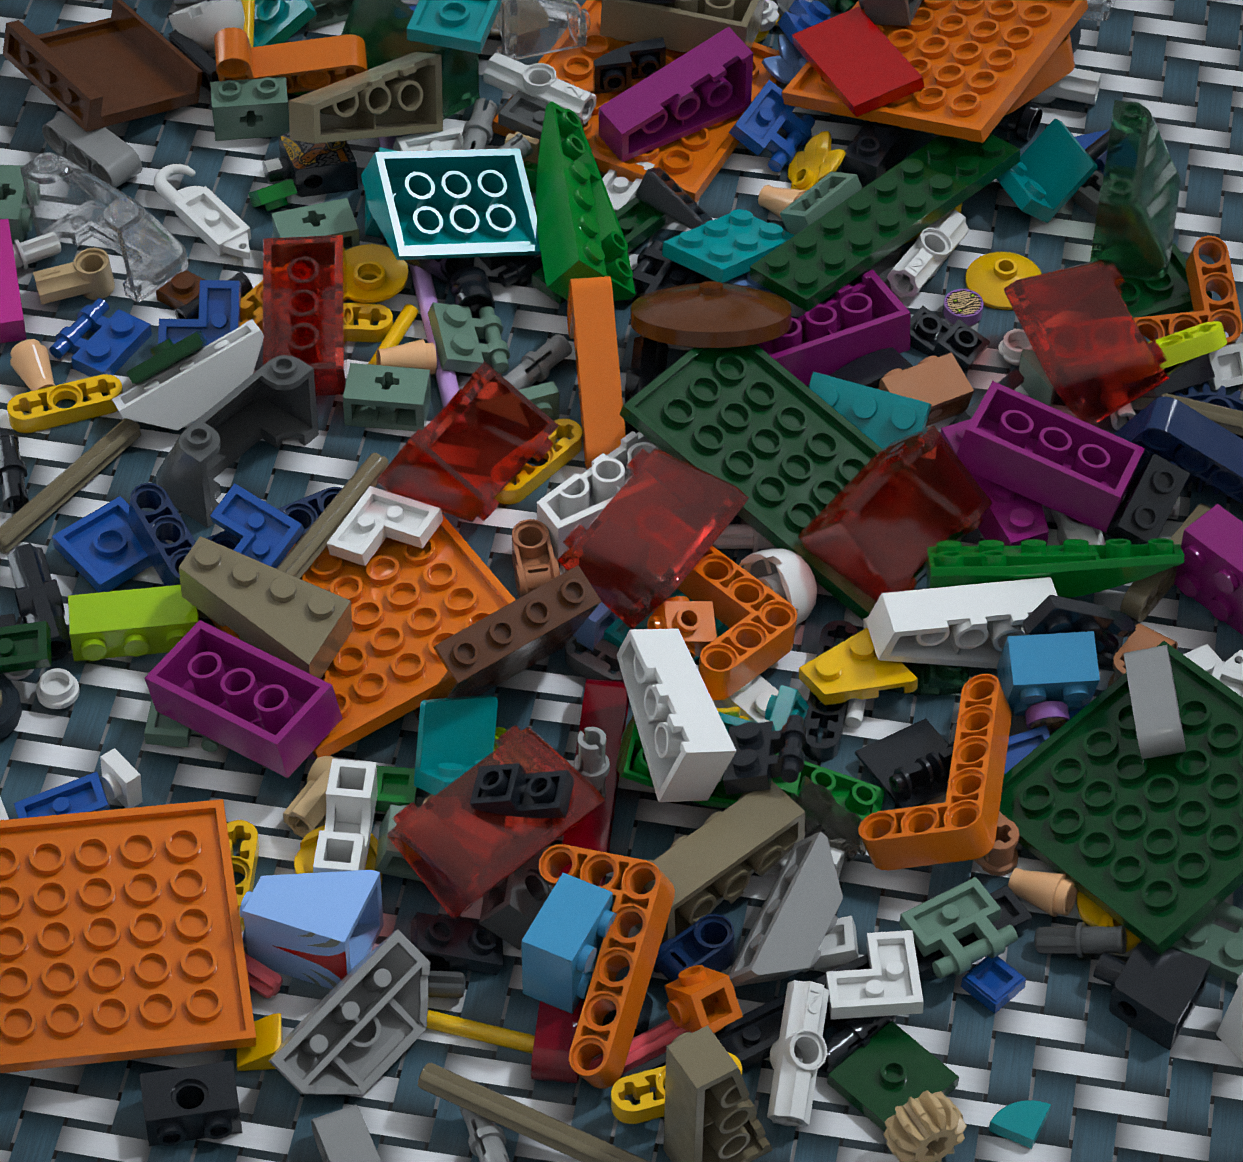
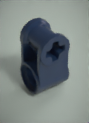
M708 914L701 917L679 935L660 945L653 971L662 973L670 982H673L679 978L678 974L681 971L696 965H703L718 972L728 969L735 958L733 924L728 918L719 914ZM710 942H719L720 944L712 945V944H708V943H710Z

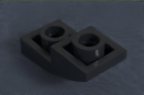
M663 37L632 43L610 51L594 60V94L625 91L631 88L632 79L647 78L666 66V46Z
M922 306L910 319L911 347L927 356L940 357L952 352L959 366L963 369H968L990 344L988 339L960 319L951 326L925 306Z
M889 347L859 357L829 376L878 389L880 380L886 373L897 368L905 370L913 367V365L893 347Z
M520 763L479 766L470 805L476 810L505 816L566 818L575 780L568 770L526 773Z

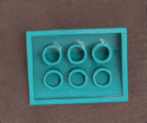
M520 148L375 152L361 174L369 211L397 260L541 255L537 233V215Z

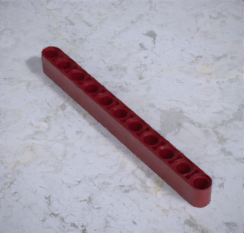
M586 679L579 732L582 731L585 734L584 728L597 727L604 731L606 734L605 756L607 755L609 758L610 770L605 777V798L602 800L599 797L598 803L589 804L582 801L578 796L579 775H576L573 766L572 777L575 782L566 815L562 844L609 853L620 775L616 769V762L622 736L626 729L629 697L624 682ZM578 741L576 745L575 758L578 755ZM572 864L565 866L561 870L559 878L562 873L568 874L570 872ZM606 875L602 878L600 886L605 885ZM581 998L573 1014L540 1001L532 1053L531 1079L578 1083L579 1075L570 1065L569 1052L585 1002L584 999Z

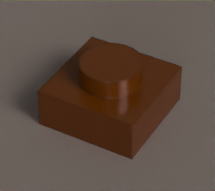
M179 267L156 289L157 300L174 309L182 307L199 297L200 280L205 279Z

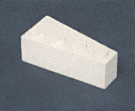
M632 431L621 439V445L610 454L605 455L602 453L592 460V467L583 474L575 473L537 501V520L547 526L554 557L559 562L580 552L585 538L591 533L595 534L607 522L623 531H627L636 527L638 516L645 510L661 509L669 512L700 498V483L640 432L636 434Z
M1051 577L882 593L868 616L866 624L877 658L880 661L997 669L1007 637L1028 635L1023 621L1049 595H1058Z
M679 629L629 630L617 653V659L658 802L708 801L736 753L734 744Z

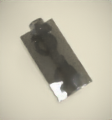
M805 775L802 778L799 796L795 793L789 795L805 811V832L809 834L817 826L821 825L824 828L821 832L827 836L829 846L845 851L844 860L846 862L854 859L857 853L864 856L866 848L858 832L862 819L855 813H848L835 801L832 793L826 787L820 784L816 785Z

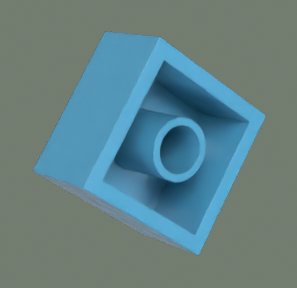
M1094 631L1007 637L997 664L998 680L1015 716L1025 715L1028 707L1045 701L1063 702L1068 706L1069 712L1091 702L1100 682Z
M562 873L521 941L522 987L524 995L573 1014L581 998L584 1000L586 998L603 938L606 937L617 913L612 912L613 892Z

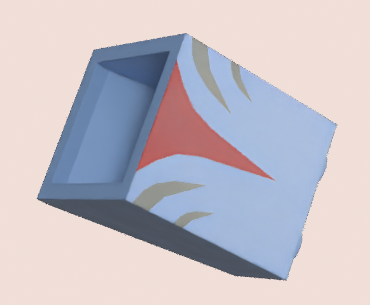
M375 870L261 876L253 892H246L240 906V917L244 918L245 926L243 943L247 944L248 955L275 972L333 989L371 952L384 926L380 872Z

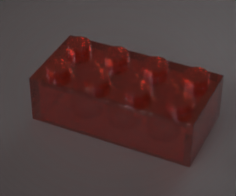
M343 235L263 239V365L269 360L282 355L300 359L314 368L316 396L343 395L347 381V261Z

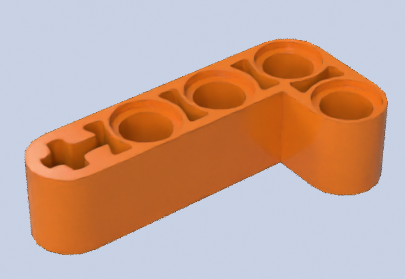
M239 28L221 29L214 36L216 71L219 81L286 77L287 94L318 90L368 70L365 41L357 35H339L251 47L247 33Z

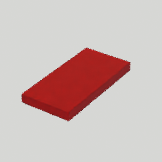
M859 6L792 34L794 46L855 117H859L925 88L923 77Z

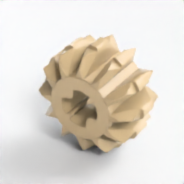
M927 1090L922 1092L918 1098L914 1099L910 1096L908 1102L903 1106H896V1114L885 1121L887 1129L883 1134L888 1148L900 1162H941L942 1158L947 1154H954V1146L962 1143L965 1139L963 1132L967 1125L963 1120L962 1113L950 1098H947L942 1091L931 1094Z

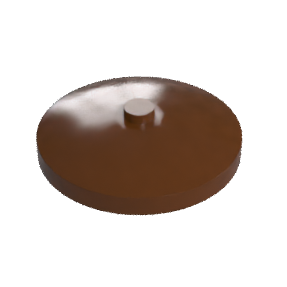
M708 281L665 288L639 297L631 305V327L643 337L677 346L697 348L748 346L776 339L788 332L791 327V305L782 297L770 292L746 286Z

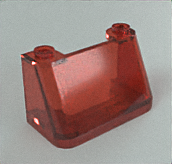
M1103 260L1019 279L1004 288V292L1052 386L1075 417L1091 425H1095L1169 379L1161 365L1167 361L1166 356L1155 340L1150 343L1146 341L1121 296L1122 290L1120 285L1125 283L1124 278L1113 262L1106 265Z
M484 361L472 374L466 385L458 390L423 430L418 429L376 482L388 492L441 508L442 512L463 520L474 522L479 517L482 521H485L500 504L495 497L532 457L539 462L554 445L549 437L559 425Z
M932 425L899 439L878 452L806 526L798 538L809 552L877 602L882 593L913 590L917 585L913 575L927 561V547H935L937 542L944 541L950 535L962 531L965 535L975 530L984 521L981 515L991 506L992 502L936 427Z
M642 448L626 466L631 471L626 483L591 524L584 528L579 523L563 540V543L568 548L557 560L567 570L579 565L602 603L631 629L635 628L658 608L680 586L749 499L737 486L656 448L652 449L649 453Z
M517 725L510 728L496 740L499 748L419 808L412 802L392 818L397 825L388 833V838L452 919L458 918L472 907L471 904L493 890L505 878L556 839L566 834L571 828L574 829L587 819L605 801L590 781L529 726L522 731ZM520 763L526 773L568 770L575 782L566 818H523L473 809L470 805V800L479 766Z

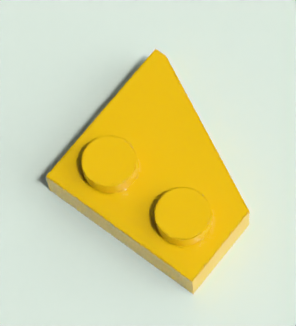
M868 628L863 629L799 667V679L824 705L843 703L853 698L861 700L879 697V690L903 687L904 693H911L918 688V678L902 662L878 660Z

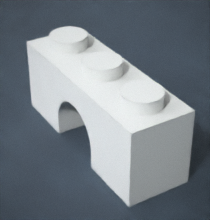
M332 758L326 791L324 831L319 830L313 873L365 870L378 795L376 762Z

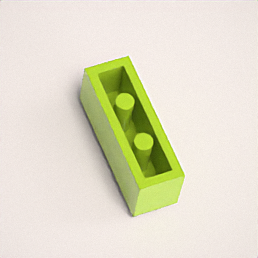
M181 585L68 595L69 630L74 661H96L105 658L137 657L146 654L167 653L199 621V610L182 597Z

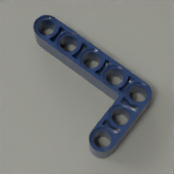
M1158 397L1114 433V435L1145 448L1139 464L1152 454L1162 458L1165 457L1243 504V439L1181 401L1171 397Z
M155 483L140 484L134 488L130 497L128 518L130 528L143 550L147 553L165 586L181 585L179 566L196 541L166 491ZM326 488L280 507L278 510L303 525L305 531L301 535L302 537L342 488ZM141 508H152L155 511H144ZM226 530L206 538L232 550L241 541V539ZM162 540H170V541H172V542H174V543H172V544H164V543H162V542H160V541H162Z

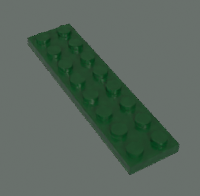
M991 133L983 143L939 135L751 265L750 279L808 312L1020 162V149Z

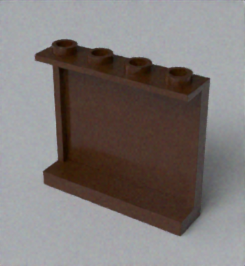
M113 0L111 18L35 35L19 20L6 23L2 55L86 132L196 104L199 101L203 71L122 0Z
M579 565L435 645L433 648L448 671L426 700L480 696L562 649L565 643L570 640L602 602ZM420 707L413 710L418 720L420 715Z

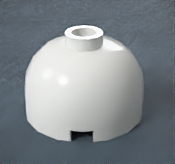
M206 0L172 13L173 15H169L173 31L176 29L182 35L192 39L204 51H208L210 57L215 56V34L225 28L235 27L243 30L245 21L241 0Z
M772 548L752 553L741 560L739 566L744 565L743 569L793 605L798 614L796 626L807 619L816 604L817 586L811 568L801 556L790 550Z

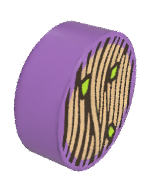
M969 289L953 290L945 297L943 314L952 324H955L960 319L968 326L974 325L982 317L983 299L978 293Z
M1060 701L1040 702L1028 707L1025 711L1026 724L1029 730L1044 725L1047 726L1048 731L1056 730L1070 720L1068 706Z

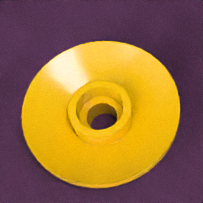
M376 244L359 245L345 250L334 260L330 269V279L334 289L341 296L359 303H376L394 297L405 287L409 275L408 265L404 260H397L391 248Z
M993 252L980 256L970 264L966 272L965 284L967 289L975 291L982 297L984 306L998 310H1016L1024 308L1037 300L1043 289V275L1034 262L1022 255L1011 252Z

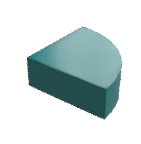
M1034 1100L1009 1104L994 1115L990 1121L989 1131L1032 1149L1050 1114L1051 1104Z

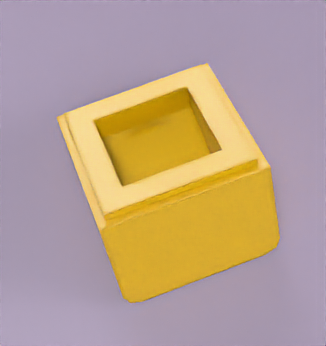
M281 1013L271 1014L254 1021L256 1046L237 1048V1071L276 1069L269 1060L283 1043Z

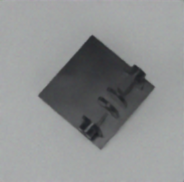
M925 718L855 751V755L899 808L920 806L947 793L954 742L948 744Z

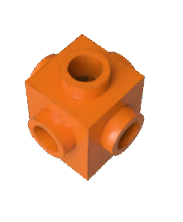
M685 596L670 597L664 600L649 617L647 629H679L692 658L700 656L703 648L717 638L713 601H689V598Z
M696 965L684 969L678 974V979L664 986L669 998L667 1003L668 1013L672 1021L678 1027L695 1032L708 1025L712 1032L716 1033L726 1025L743 1017L734 986L727 974L706 968L703 965Z

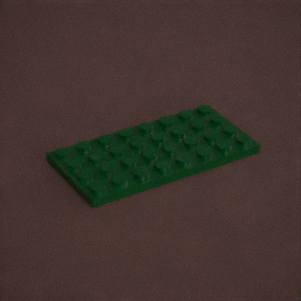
M757 344L728 348L694 347L622 406L620 412L621 417L777 549L790 550L801 556L811 568L815 581L862 621L870 615L882 593L907 591L927 572V547H935L937 542L944 540L960 542L969 534L973 526L970 521Z

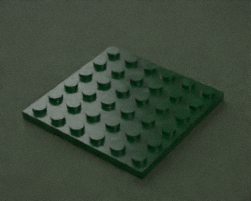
M1165 641L1161 642L1158 646L1167 645L1186 752L1142 759L1126 672L1004 774L999 809L1005 817L1014 822L1018 827L1020 834L1018 842L1056 873L1066 874V879L1072 880L1076 889L1121 925H1124L1126 929L1144 941L1159 955H1162L1243 884V697Z

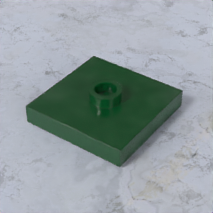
M201 330L175 344L169 338L149 350L153 357L133 367L126 373L132 384H140L206 346L207 341Z
M893 1021L870 1039L869 1045L865 1048L861 1046L831 1071L827 1078L828 1085L884 1132L887 1129L885 1121L896 1114L895 1107L906 1104L910 1096L914 1099L918 1098L922 1092L927 1090L931 1094L942 1091L947 1096L958 1086L959 1082L958 1075Z

